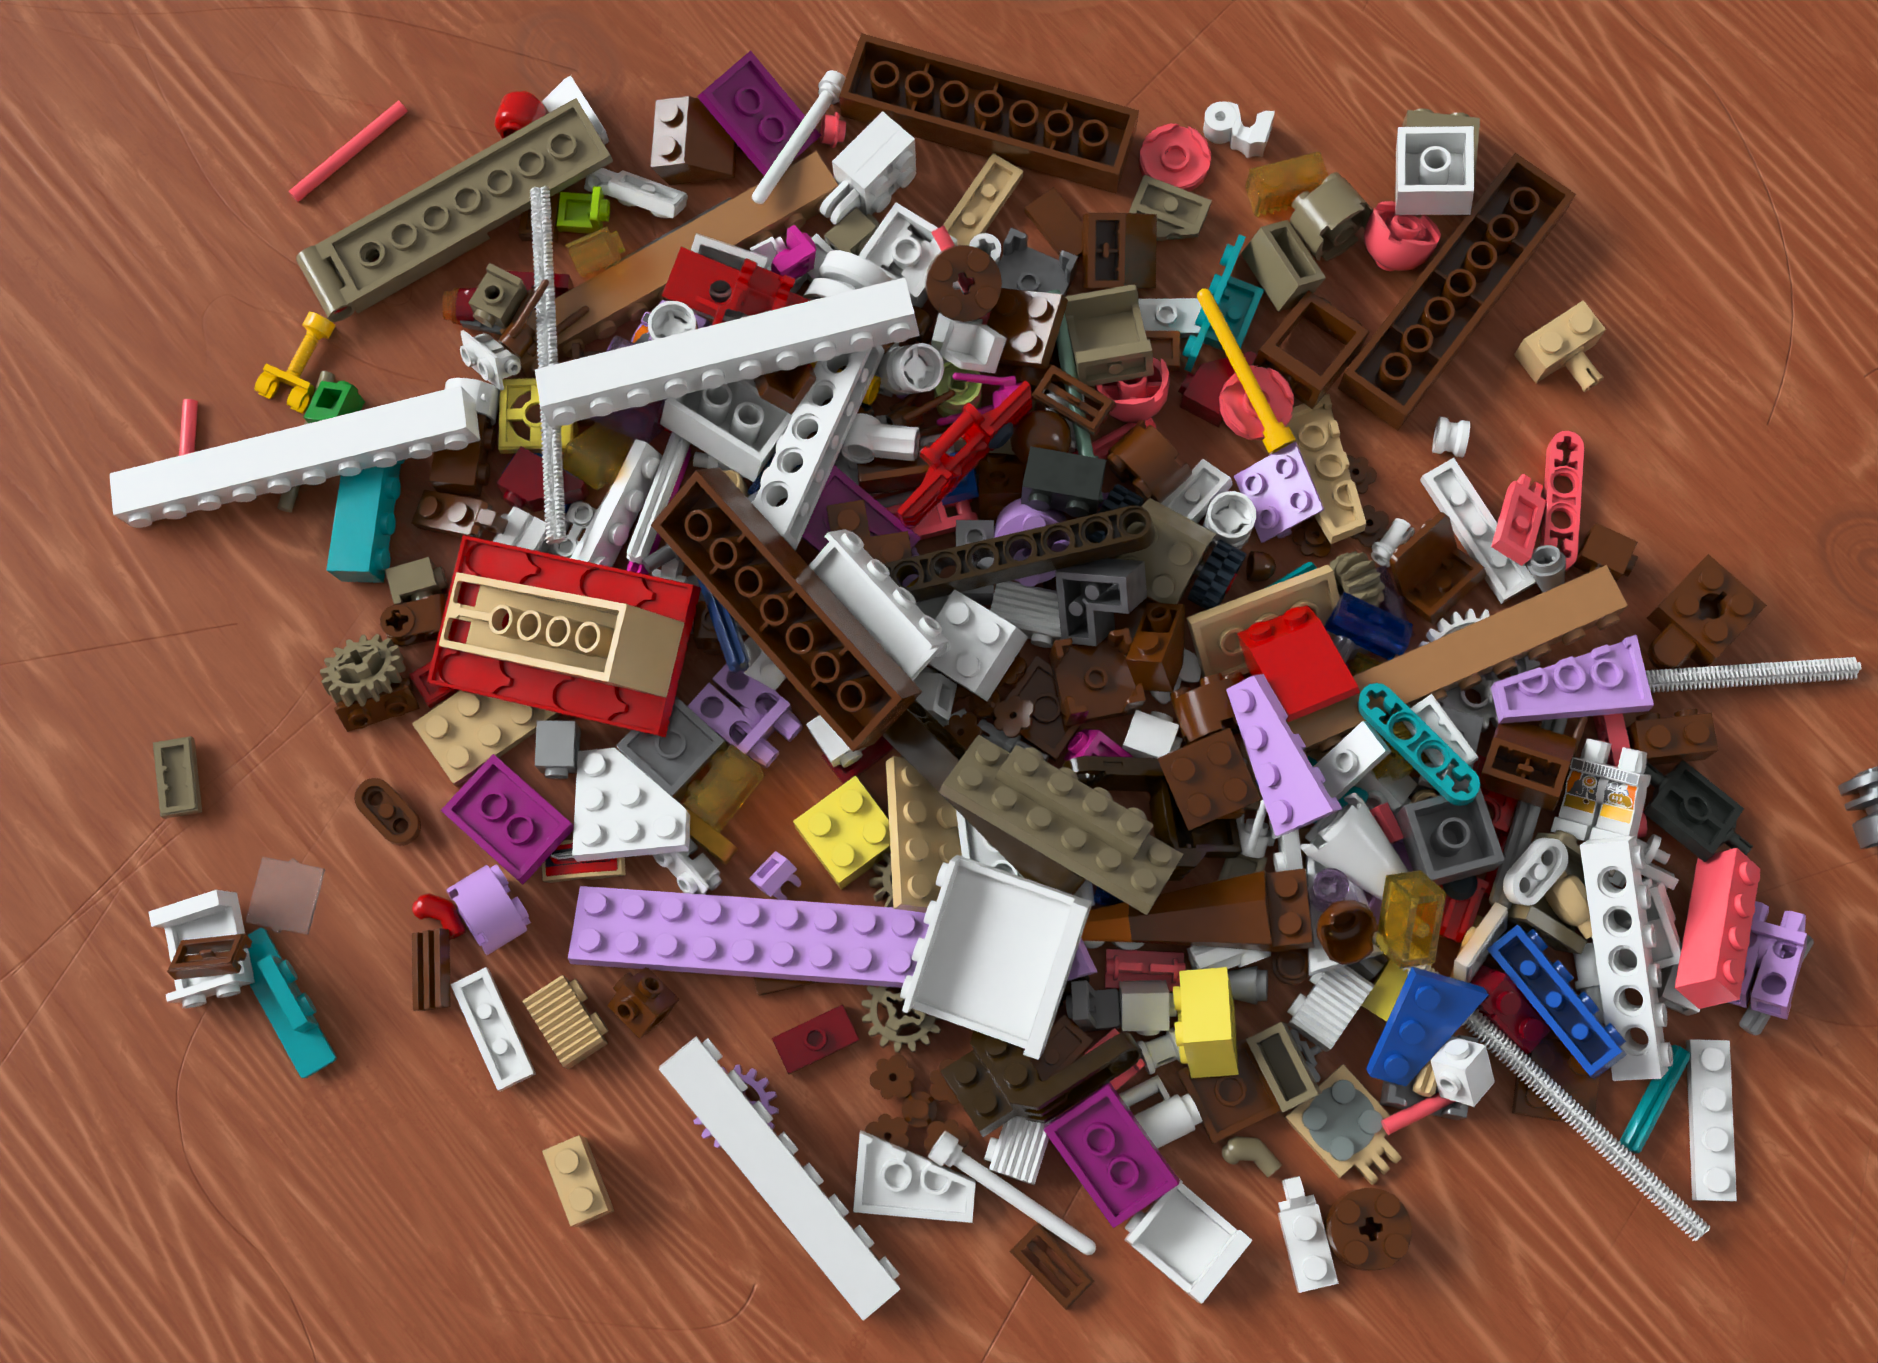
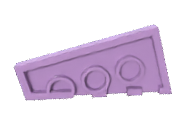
M1264 674L1253 675L1226 689L1275 836L1289 834L1342 810L1343 808L1337 798H1331L1323 785L1326 779L1320 769L1312 767L1303 749L1306 748V745L1300 735L1292 733L1286 722L1288 715Z

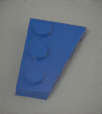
M1412 966L1366 1067L1369 1076L1406 1087L1489 995L1486 989Z

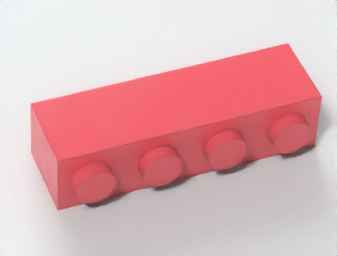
M1738 848L1715 853L1706 862L1700 858L1697 859L1675 989L1698 1009L1740 1000L1747 950L1750 944L1752 919L1755 913L1758 882L1760 881V868Z

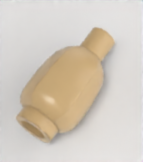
M1564 871L1545 893L1546 900L1562 922L1567 925L1577 926L1583 937L1588 939L1593 935L1586 888L1577 876L1568 875Z

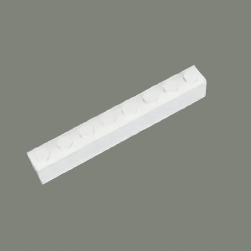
M697 1036L694 1037L660 1065L659 1070L864 1321L900 1290L898 1283L894 1280L900 1275L886 1256L880 1260L877 1259L869 1249L875 1243L861 1225H858L855 1229L851 1227L844 1218L849 1211L835 1194L829 1198L819 1187L824 1180L810 1163L804 1167L794 1156L799 1149L788 1135L783 1131L777 1136L768 1124L774 1118L759 1100L752 1105L743 1092L748 1086L733 1069L727 1074L717 1061L723 1056L710 1039L707 1038L704 1042H701Z

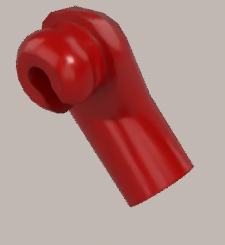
M428 893L419 896L417 901L413 903V914L420 920L423 918L440 920L443 929H449L450 940L466 933L452 901Z

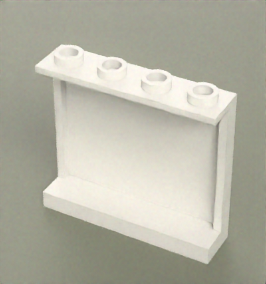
M846 529L828 532L825 537L829 543L809 564V567L913 681L949 642L941 633V626L935 619L925 615L915 605L916 600L914 596L905 588L899 587L891 579L888 568L868 554L863 548V541L855 533Z
M956 855L949 861V864L943 862L939 870L936 885L941 887L937 901H930L924 917V923L929 924L925 939L921 937L918 939L913 951L912 960L916 961L917 965L913 976L907 975L901 989L900 998L905 999L902 1011L908 1013L913 1008L1025 1048L1023 1055L1039 1060L1045 1050L1093 902Z

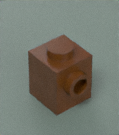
M1595 523L1587 532L1579 549L1576 562L1572 566L1589 573L1607 565L1615 582H1617L1622 575L1628 577L1632 572L1638 556L1633 554L1638 542Z

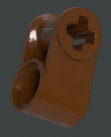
M430 595L420 600L387 607L380 617L382 630L392 640L394 645L400 647L426 641H437L448 595ZM404 620L406 623L402 626L403 630L396 631L395 628L398 627V621Z

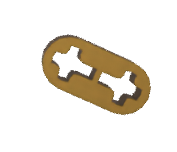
M683 806L690 814V838L727 865L738 851V848L696 814Z

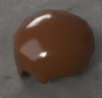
M1046 409L1035 410L1026 414L1013 428V434L1010 437L1012 451L1026 465L1031 446L1068 453L1072 444L1071 430L1066 420L1060 414Z
M1355 900L1332 903L1319 917L1316 928L1318 940L1329 959L1341 965L1358 963L1368 957L1374 950L1373 935L1379 931L1373 912L1366 904Z

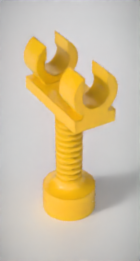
M309 312L302 324L307 330V335L304 336L305 338H303L298 351H296L297 354L294 355L295 357H293L288 370L282 371L266 363L263 368L264 372L260 374L254 390L259 392V395L268 399L274 397L280 381L294 387L288 396L287 405L291 406L290 409L302 414L309 407L315 388L311 383L300 379L301 372L305 369L306 363L310 359L309 356H312L311 353L314 352L313 350H315L318 341L322 338L329 339L336 327L333 322L314 312Z

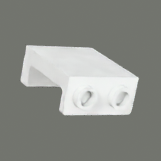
M214 890L149 911L151 927L165 929L171 962L181 940L245 933L236 892ZM248 948L243 949L247 953L245 961H238L242 966L239 973L174 980L176 991L166 994L167 1002L182 1003L183 1008H194L206 1004V998L217 995V998H223L241 993L240 987L255 982Z
M1180 1180L1179 1185L1155 1200L1145 1214L1141 1210L1137 1212L1124 1227L1130 1232L1124 1240L1200 1304L1205 1301L1253 1241L1241 1230L1233 1227L1187 1188L1182 1180Z

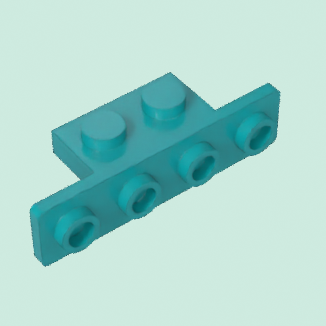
M1239 234L1235 246L1227 243L1219 263L1226 268L1222 276L1214 275L1209 290L1241 349L1264 289L1230 276L1246 238ZM1202 307L1194 324L1201 327L1197 337L1190 334L1182 354L1188 357L1184 370L1189 372L1193 369L1203 343L1224 351Z
M259 928L247 935L252 940L248 951L255 981L249 985L300 1077L306 1079L335 1062L337 1056L313 1015L317 1012L313 1002L305 992H300L295 983L298 976L287 959H282L267 930Z

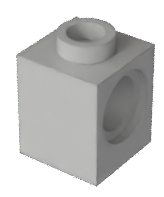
M537 721L535 767L541 773H545L546 778L567 779L568 773H577L581 728L576 721Z

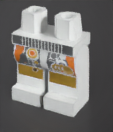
M1588 738L1581 757H1572L1571 771L1567 778L1564 799L1559 816L1554 818L1551 832L1555 833L1556 830H1561L1583 841L1636 836L1637 840L1647 787H1649L1651 775L1644 774L1647 753L1623 747L1618 767L1607 764L1612 744Z

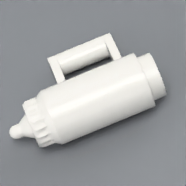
M1158 1075L1119 1094L1129 1108V1106L1158 1092L1163 1099L1162 1102L1134 1115L1157 1149L1194 1131L1195 1125L1202 1122L1200 1113L1191 1096L1187 1093L1181 1097L1178 1094L1170 1097Z

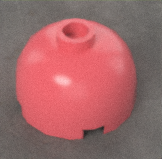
M1393 201L1378 203L1376 209L1374 208L1364 231V243L1369 254L1376 264L1386 271H1407L1419 267L1433 254L1441 237L1438 226L1426 215H1422L1420 219L1414 215H1395V202Z
M1153 357L1154 375L1095 385L1096 391L1115 401L1116 407L1112 412H1109L1111 417L1122 422L1137 423L1140 420L1146 421L1159 412L1167 401L1170 385L1169 371L1163 359L1160 362Z

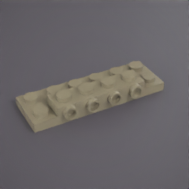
M978 735L943 782L939 791L943 796L1148 915L1183 856L1181 852L1149 834L1154 824L1147 821L1143 811L1134 807L1126 809L1113 801L1111 794L1107 790L1100 787L1092 789L1078 781V776L1073 770L1066 767L1058 769L1044 761L1042 753L1035 748L1023 749L1016 745L1012 752L1009 753Z

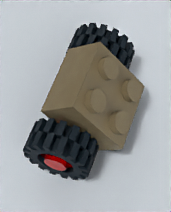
M1119 484L1115 485L1098 513L1127 506L1143 507L1151 516L1155 529V538L1148 548L1115 556L1114 559L1144 561L1147 596L1160 603L1178 604L1196 574L1198 577L1188 595V600L1206 610L1219 606L1232 587L1247 554L1220 539L1205 562L1203 558L1216 533L1151 498L1143 504V497ZM1135 522L1127 528V532L1138 534L1144 530L1146 525L1141 522ZM1097 531L1090 536L1089 541L1100 543L1107 537V533Z

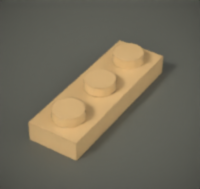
M992 153L943 224L949 235L957 239V245H969L974 236L986 232L1023 178V170Z

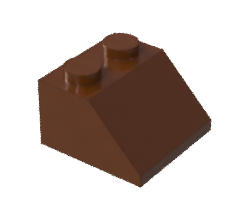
M686 96L656 100L651 168L666 183L677 185L735 178L737 144L698 98Z

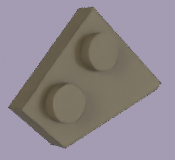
M1144 175L1129 213L1157 214V241L1196 238L1202 229L1212 200Z

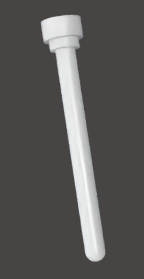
M830 70L821 79L818 85L819 97L753 192L752 199L756 204H763L769 197L829 106L840 102L839 96L846 79L843 74Z
M946 1130L939 1137L928 1158L940 1166L946 1164L948 1167L956 1166L1083 1254L1092 1255L1096 1251V1244L1093 1240L962 1152L963 1147L958 1144L959 1139Z

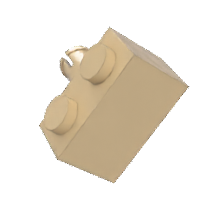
M1583 300L1524 338L1514 356L1535 383L1543 380L1559 368L1566 366L1582 387L1583 392L1590 390V386L1593 388L1604 377L1598 372L1584 352L1596 345L1606 329Z

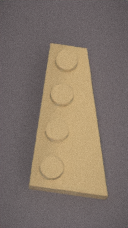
M1327 394L1323 396L1314 409H1311L1304 403L1293 407L1291 420L1285 427H1290L1296 439V443L1325 509L1314 515L1330 544L1363 532L1366 527V520L1355 482L1352 481L1347 454L1343 451L1339 438L1340 430L1337 420H1334L1330 395Z

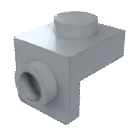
M1087 980L1071 982L1072 995L1066 996L1067 1014L1069 1019L1073 1018V1021L1083 1032L1119 1029L1121 1027L1120 995L1117 989L1095 991Z

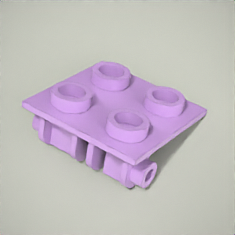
M1296 442L1289 444L1234 475L1240 493L1246 495L1256 508L1254 527L1261 543L1275 536L1283 538L1290 535L1293 526L1325 510Z

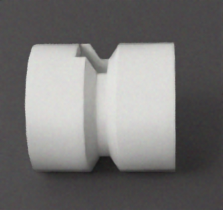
M666 301L659 304L652 310L648 318V330L652 340L699 329L693 310L679 301Z
M918 343L891 348L883 355L879 363L878 373L884 388L893 394L906 395L931 391L938 386L943 378L944 364L938 350L929 344Z
M1227 491L1217 495L1210 502L1203 523V527L1216 533L1210 546L1214 549L1221 539L1235 548L1241 549L1248 542L1256 520V508L1252 501L1242 493Z

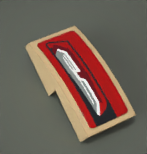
M564 840L542 864L543 881L548 883L583 878L596 880L626 875L625 857L577 862L572 856L573 840Z

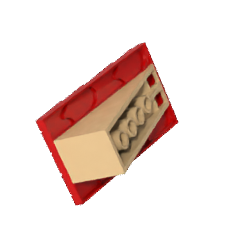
M463 535L427 683L666 738L670 722L669 717H671L679 684L678 679L681 676L687 642H689L701 587Z

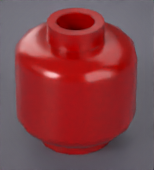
M514 91L502 98L495 116L494 126L501 138L504 139L546 115V110L540 100L532 93Z

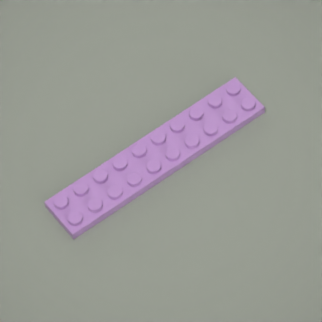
M580 886L568 960L570 964L633 969H644L647 967L650 970L902 988L907 975L913 976L917 962L912 960L913 951L920 937L925 939L929 924L924 923L926 913L893 909V907Z

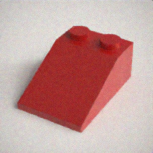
M1308 605L1291 608L1281 616L1266 622L1254 623L1248 629L1237 633L1249 673L1252 676L1264 674L1288 715L1287 722L1360 693L1356 681L1324 625Z

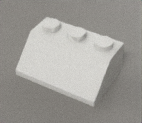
M744 379L724 384L715 389L708 388L685 394L679 398H668L665 401L660 424L755 483L775 456L777 441L782 434H785L791 421V414L761 399L754 380Z

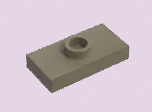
M189 736L153 742L160 817L167 819L202 813L195 739Z

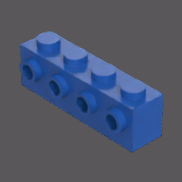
M1516 925L1488 947L1487 950L1589 1076L1596 1079L1627 1055L1621 1048L1626 1040L1611 1023L1605 1027L1594 1015L1600 1010L1585 991L1578 995L1570 986L1569 982L1574 977L1559 959L1552 964L1543 951L1548 946L1534 929L1527 933L1520 925Z

